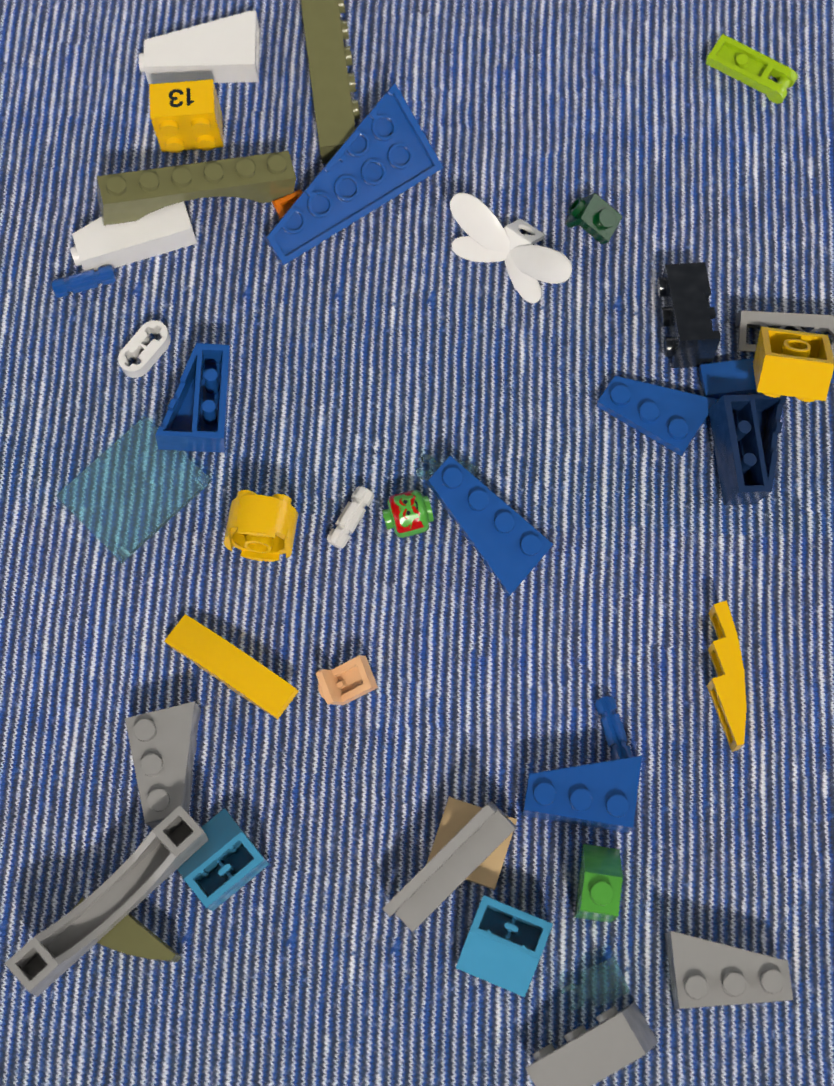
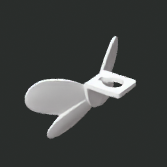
M457 193L452 197L450 201L451 213L460 227L469 235L458 237L452 242V250L456 255L474 262L504 261L514 288L529 303L538 302L542 296L539 281L558 284L564 283L569 279L572 265L563 253L549 247L533 245L543 240L545 234L522 219H518L503 228L493 212L475 196L468 193ZM520 229H523L529 232L531 235H523L519 231Z

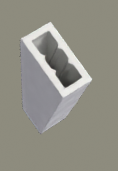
M247 11L144 40V53H139L138 58L140 72H145L148 84L213 79L214 83L259 82L260 27L257 12Z
M183 201L161 208L133 222L104 225L101 216L72 234L75 246L71 247L70 250L76 267L82 265L84 271L92 269L98 271L99 267L111 265L112 268H117L196 244L197 241Z

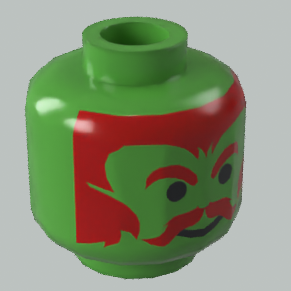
M418 490L390 496L387 502L388 509L382 510L387 530L393 528L399 538L424 533L429 529V522L434 521L428 496H422Z

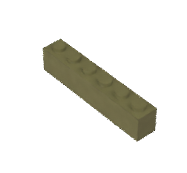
M301 0L322 164H326L357 128L355 127L354 119H360L358 99L351 100V92H356L354 73H348L347 66L353 65L351 47H344L343 41L349 39L347 20H340V14L346 13L344 0Z

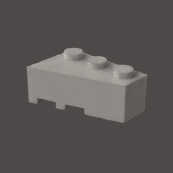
M636 1002L631 1003L620 1011L613 1006L595 1017L598 1024L586 1030L584 1025H581L564 1035L566 1043L554 1049L552 1043L533 1053L532 1056L535 1061L525 1069L534 1085L592 1086L646 1055L658 1043V1040Z

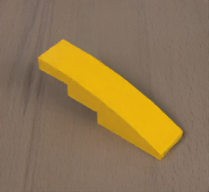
M726 600L713 604L708 613L718 640L712 641L708 648L718 677L712 678L707 688L731 752H734L744 745L747 704L745 671L738 634Z
M184 614L164 641L172 649L193 661L199 668L223 682L229 689L277 720L299 692L267 667L186 614Z

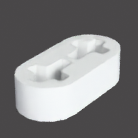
M156 320L146 322L119 353V365L127 376L139 378L145 375L169 347L171 338L167 327L162 322ZM151 333L153 335H157L159 333L161 339L159 341L156 339L150 341L149 335ZM139 357L141 362L139 365L129 364V358L137 359Z

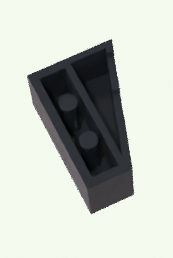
M705 262L665 264L663 276L657 279L658 297H664L665 306L661 307L660 311L661 326L667 327L668 337H664L665 357H670L671 368L699 367L701 364L712 363L721 336L719 331H713L711 319L716 318L715 308L710 307L709 303L711 289Z

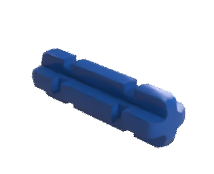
M107 265L99 267L98 271L92 269L70 275L69 279L66 280L64 277L53 280L52 289L55 296L60 298L68 296L69 292L72 291L75 294L97 288L101 283L103 286L114 283L116 277L112 266Z
M605 696L597 699L595 706L598 715H602L600 722L608 747H612L610 752L612 759L618 760L633 757L630 746H626L628 740L620 715L615 712L617 706L614 697Z

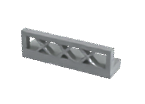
M741 310L736 314L735 327L739 328L737 351H756V344H746L747 328L760 329L762 326L800 332L810 331L809 333L829 332L834 337V315Z
M492 801L487 803L382 909L389 917L395 913L412 932L415 931L517 827Z

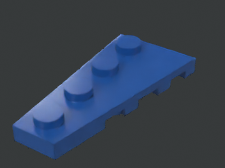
M449 456L427 481L430 489L450 517L455 519L464 532L465 538L470 545L475 547L484 560L483 563L495 575L508 597L554 545L452 456Z

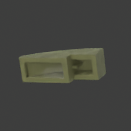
M82 897L80 901L75 905V907L79 905L82 901H84L86 898ZM130 913L97 942L102 946L121 953L154 961L178 962L182 957Z

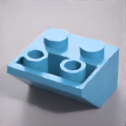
M225 808L201 827L209 840L177 869L203 905L211 911L217 909L269 865L264 856Z
M483 895L456 969L525 997L553 924Z

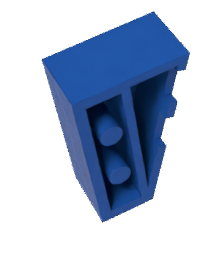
M196 343L180 378L177 391L168 405L165 418L155 434L159 450L225 453L231 368L230 345Z
M642 756L531 773L527 780L522 816L630 833L634 826Z

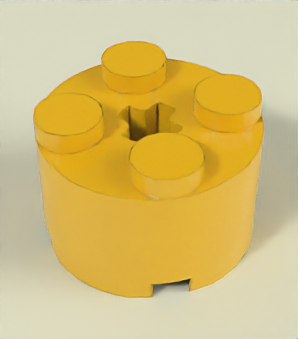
M250 490L238 491L237 497L230 504L224 536L225 547L232 552L234 546L241 550L242 557L256 561H279V556L285 553L286 558L290 557L298 520V512L291 505L292 499L283 494H274L270 497L257 495Z

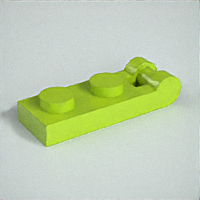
M724 34L721 35L706 59V64L762 92L770 101L776 104L784 101L788 93V87H792L798 79L797 73L790 67ZM772 76L776 78L777 83L769 79V77Z

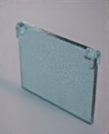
M146 416L56 495L78 520L115 556V559L121 563L126 561L212 482L209 476L182 451L159 450L155 437L158 428Z

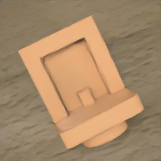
M359 655L332 670L321 669L316 672L319 681V693L326 700L327 704L345 705L378 688L367 657Z

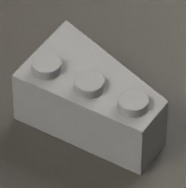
M195 701L125 718L144 820L153 829L179 805L189 814L194 755L197 750L196 739L198 723L201 717V709Z
M674 931L665 933L674 1010L793 1000L787 960Z

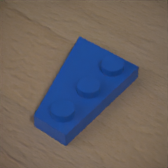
M614 376L597 401L596 407L678 455L683 456L708 418L709 409L718 399Z

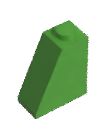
M583 844L575 918L611 923L619 916L623 881L620 849Z

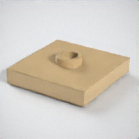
M452 797L448 798L427 863L482 807ZM507 816L516 826L517 819ZM513 832L465 880L495 890Z

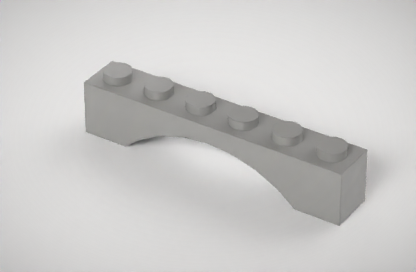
M179 805L148 834L133 854L99 888L57 922L34 936L4 964L29 993L39 996L209 840L207 835Z

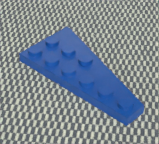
M396 83L387 90L265 237L281 266L443 168Z

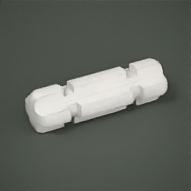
M363 486L355 489L351 496L353 501H348L335 523L336 529L332 528L327 536V541L337 548H344L350 539L348 534L354 532L366 512L364 507H369L374 498L373 492Z

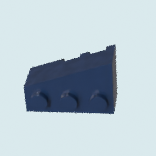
M764 394L723 395L709 409L724 505L756 504L772 492L778 455L776 451L777 439L782 429V422L780 420L787 396L781 395L780 397L773 398Z

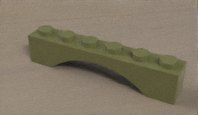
M289 151L97 176V198L103 224L112 225L137 221L166 206L198 198L238 197L259 203L272 202L294 193L296 176Z

